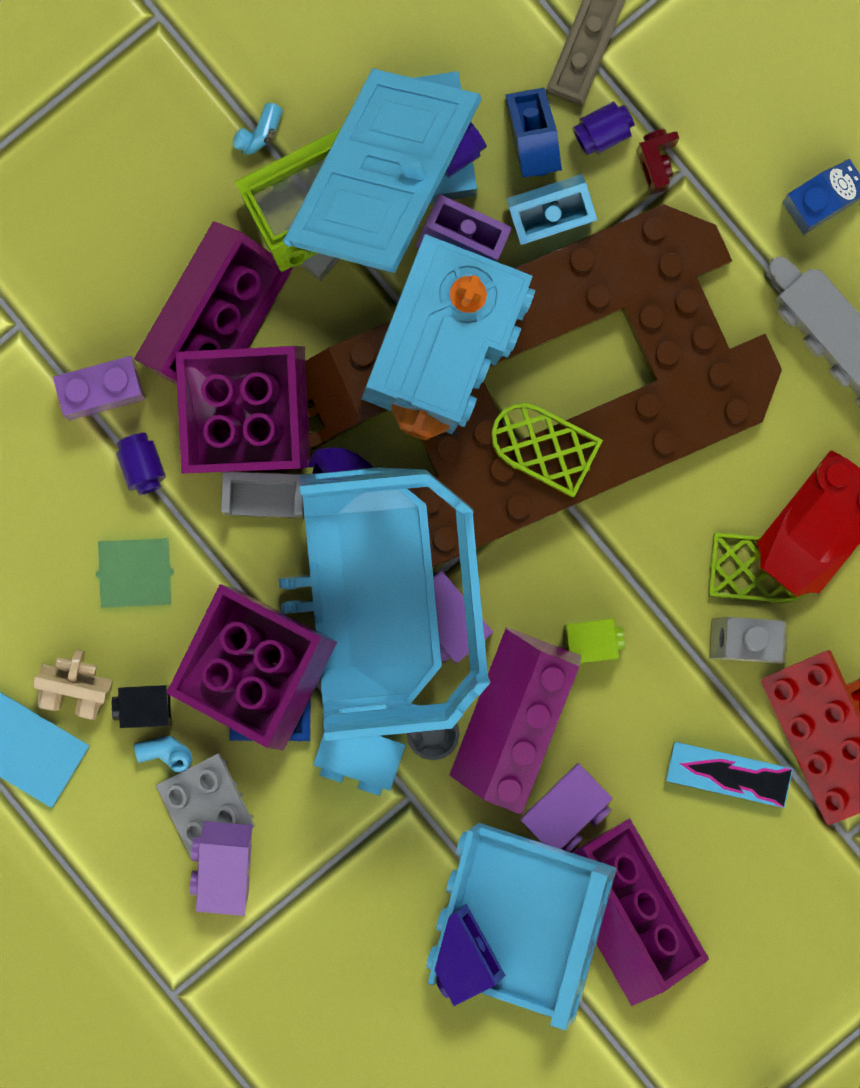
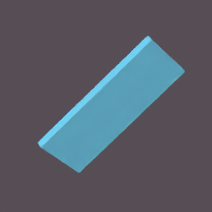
M0 692V777L53 808L90 745Z

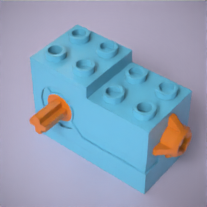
M425 234L361 400L392 411L400 430L419 439L428 440L443 432L453 434L458 425L465 427L477 400L476 397L470 396L472 389H479L486 377L490 364L496 365L501 356L508 358L510 352L515 347L521 331L520 327L515 326V322L517 319L522 321L525 313L528 312L536 291L529 288L533 276Z

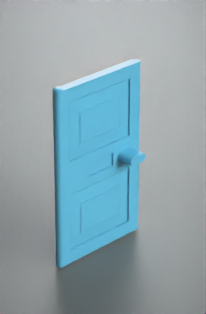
M376 68L371 69L283 243L287 246H294L395 273L482 100L480 94L385 72Z

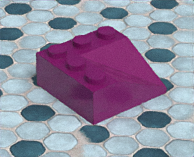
M305 346L175 352L181 474L309 468L310 443Z
M220 584L166 693L266 748L284 751L337 641L238 589Z

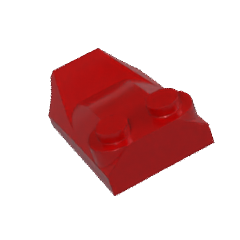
M830 450L755 544L760 551V568L796 597L808 593L820 594L860 544V468L849 459Z

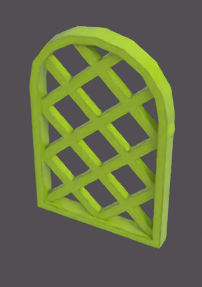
M529 403L513 404L504 409L494 421L491 431L492 446L502 460L514 469H518L572 498L575 497L586 473L590 470V465L603 441L546 411L544 408ZM514 409H521L525 421L511 425L507 413ZM527 409L542 415L530 419ZM503 417L506 426L497 429L498 423ZM545 420L550 434L536 438L532 423ZM551 420L567 428L555 432ZM527 426L531 440L517 444L513 429ZM508 431L512 446L500 449L497 444L496 435ZM571 433L575 447L561 451L557 436ZM576 433L592 441L580 445ZM552 439L556 453L542 457L538 442ZM533 444L537 459L523 463L519 448ZM595 446L586 463L582 450ZM514 450L517 462L511 460L504 453ZM577 452L581 466L567 470L563 456ZM558 457L562 472L549 476L544 461ZM539 463L543 476L526 467ZM582 471L573 488L569 475ZM564 476L568 489L551 480Z
M714 532L712 561L710 563L709 597L763 601L777 604L793 602L805 594L796 597L781 584L769 594L760 584L769 574L764 572L756 579L747 567L755 560H760V551L750 540L758 541L761 536ZM723 538L741 539V541L733 548H730ZM719 542L727 553L716 561ZM746 543L755 555L746 563H743L734 552ZM729 556L740 567L730 576L720 567V564ZM717 570L725 580L714 588L715 571ZM744 571L753 583L741 592L732 580ZM729 584L736 594L717 592ZM756 586L765 597L749 596L746 594ZM783 589L791 597L782 599L773 598Z

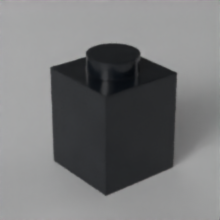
M169 686L118 688V696H112L111 702L113 721L119 720L120 728L172 726L171 696L166 693Z

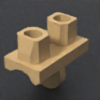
M76 649L72 660L58 657L55 667L42 664L39 674H36L34 677L33 688L38 689L39 708L52 711L59 710L62 706L63 696L67 695L78 698L75 714L78 717L94 720L111 692L113 680L95 676L97 665L84 663L85 651Z

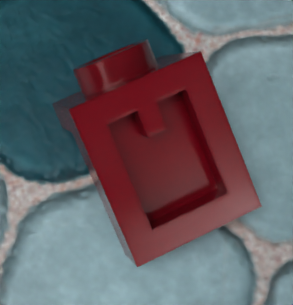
M660 129L643 136L644 142L639 143L636 150L651 196L666 191L670 185L669 178L673 177L672 166L666 154L661 156L660 151L677 145L680 139L677 131L667 134L666 129Z

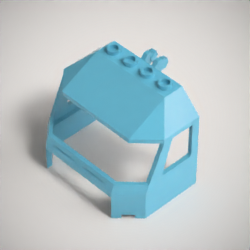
M379 467L300 475L299 489L300 495L303 498L310 575L284 577L278 579L279 588L286 590L311 586L313 600L286 601L281 604L282 613L314 611L316 631L337 641L320 677L324 741L452 729L464 715L463 713L491 682L487 672L473 522L474 510L427 470ZM429 487L456 511L470 660L469 674L445 703L430 705L411 704L442 666L426 503L408 489Z

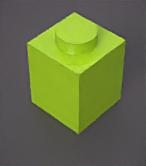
M614 618L564 625L567 650L582 656L580 664L619 659L618 651L625 650L623 627H615Z

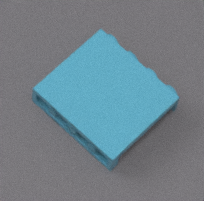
M478 823L470 828L468 832L464 831L457 845L456 854L461 856L458 870L452 871L447 883L446 892L451 894L448 908L442 909L437 921L436 930L441 932L438 946L434 945L427 959L426 968L431 970L428 984L434 985L436 983L437 974L434 969L448 918L459 907L467 904L506 975L499 983L485 990L482 994L552 1017L550 1026L566 1031L577 1016L617 868Z

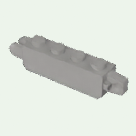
M776 256V259H772V262L766 267L767 270L765 272L767 273L768 281H771V285L780 294L775 300L779 305L776 309L778 315L789 327L796 325L806 336L802 341L808 350L817 358L822 355L832 366L829 369L832 377L843 388L849 385L858 396L855 402L860 408V314L821 270L809 269L802 274L793 263L789 262L790 259L787 260L786 257Z

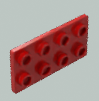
M830 650L821 652L762 678V686L825 823L832 825L860 814V678L846 684Z

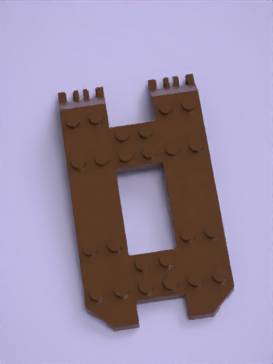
M663 204L514 268L533 276L529 288L536 291L528 312L525 313L522 321L517 319L515 322V326L520 327L521 331L513 351L510 352L508 358L501 356L497 364L623 311L654 382L565 420L603 440L590 465V470L586 473L574 498L518 469H514L497 455L492 446L491 431L494 421L499 416L484 381L479 389L473 388L470 396L476 397L477 400L465 427L458 425L453 434L443 432L428 440L420 439L437 476L435 478L474 510L473 522L476 548L763 422L782 368L766 333L729 349L698 280V277L732 262L715 224ZM391 321L328 347L306 360L308 403L312 402L313 405L312 408L308 409V421L318 416L323 429L316 433H309L310 450L333 440L369 419L390 411L361 400ZM502 420L499 421L497 429L504 427ZM559 423L553 426L555 432L567 428ZM547 428L535 433V436L537 438L550 433ZM507 431L496 435L497 444L500 449L512 446ZM571 433L557 436L561 451L575 447ZM576 433L580 445L592 441ZM530 436L517 441V444L531 440ZM552 439L538 442L542 457L556 453ZM533 444L519 448L523 463L537 459ZM595 446L582 450L586 463ZM514 450L504 453L511 460L517 462ZM577 452L563 456L567 470L581 466ZM558 457L544 461L549 476L562 472ZM539 463L526 467L543 476ZM582 471L569 475L573 488ZM564 476L551 480L568 489ZM429 487L409 488L427 506L432 568L460 556L455 509Z

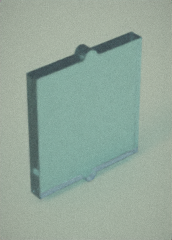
M168 538L98 542L99 571L96 572V577L100 579L101 608L172 605L170 576L174 574V569L170 567Z

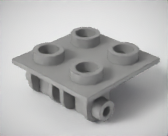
M220 753L156 785L190 858L193 837H201L204 821L255 826L252 820L254 816L249 814L241 798L243 794L242 792L239 793L236 788L238 783L233 781L225 765L227 761L222 759Z

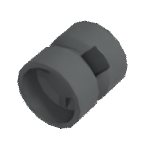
M457 723L452 729L407 733L408 744L414 753L428 760L443 759L451 754L458 745L460 736Z

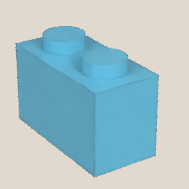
M583 174L506 198L521 245L598 220Z
M323 734L313 765L321 768L319 775L342 783L344 776L359 781L358 789L380 796L382 789L391 791L406 745L382 736L324 741Z

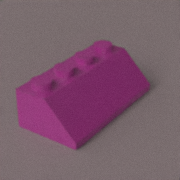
M213 221L134 360L177 385L175 352L248 348L293 268L291 267L281 272L271 252L241 231Z
M506 627L488 672L491 682L478 698L449 776L483 800L522 815L580 667L582 656Z
M630 818L570 851V853L617 868L596 944L631 1006L665 992L709 960Z

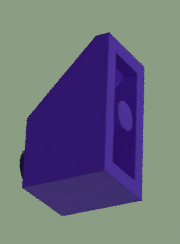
M467 904L459 907L449 916L434 969L437 974L436 983L444 997L450 998L453 1006L495 986L506 976Z

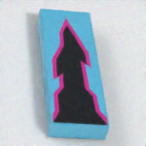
M674 742L665 781L785 808L793 769Z

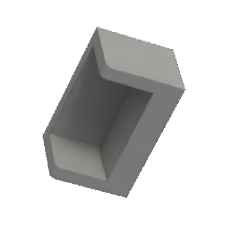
M223 472L221 512L224 516L304 518L303 498L300 495L299 489L301 474Z

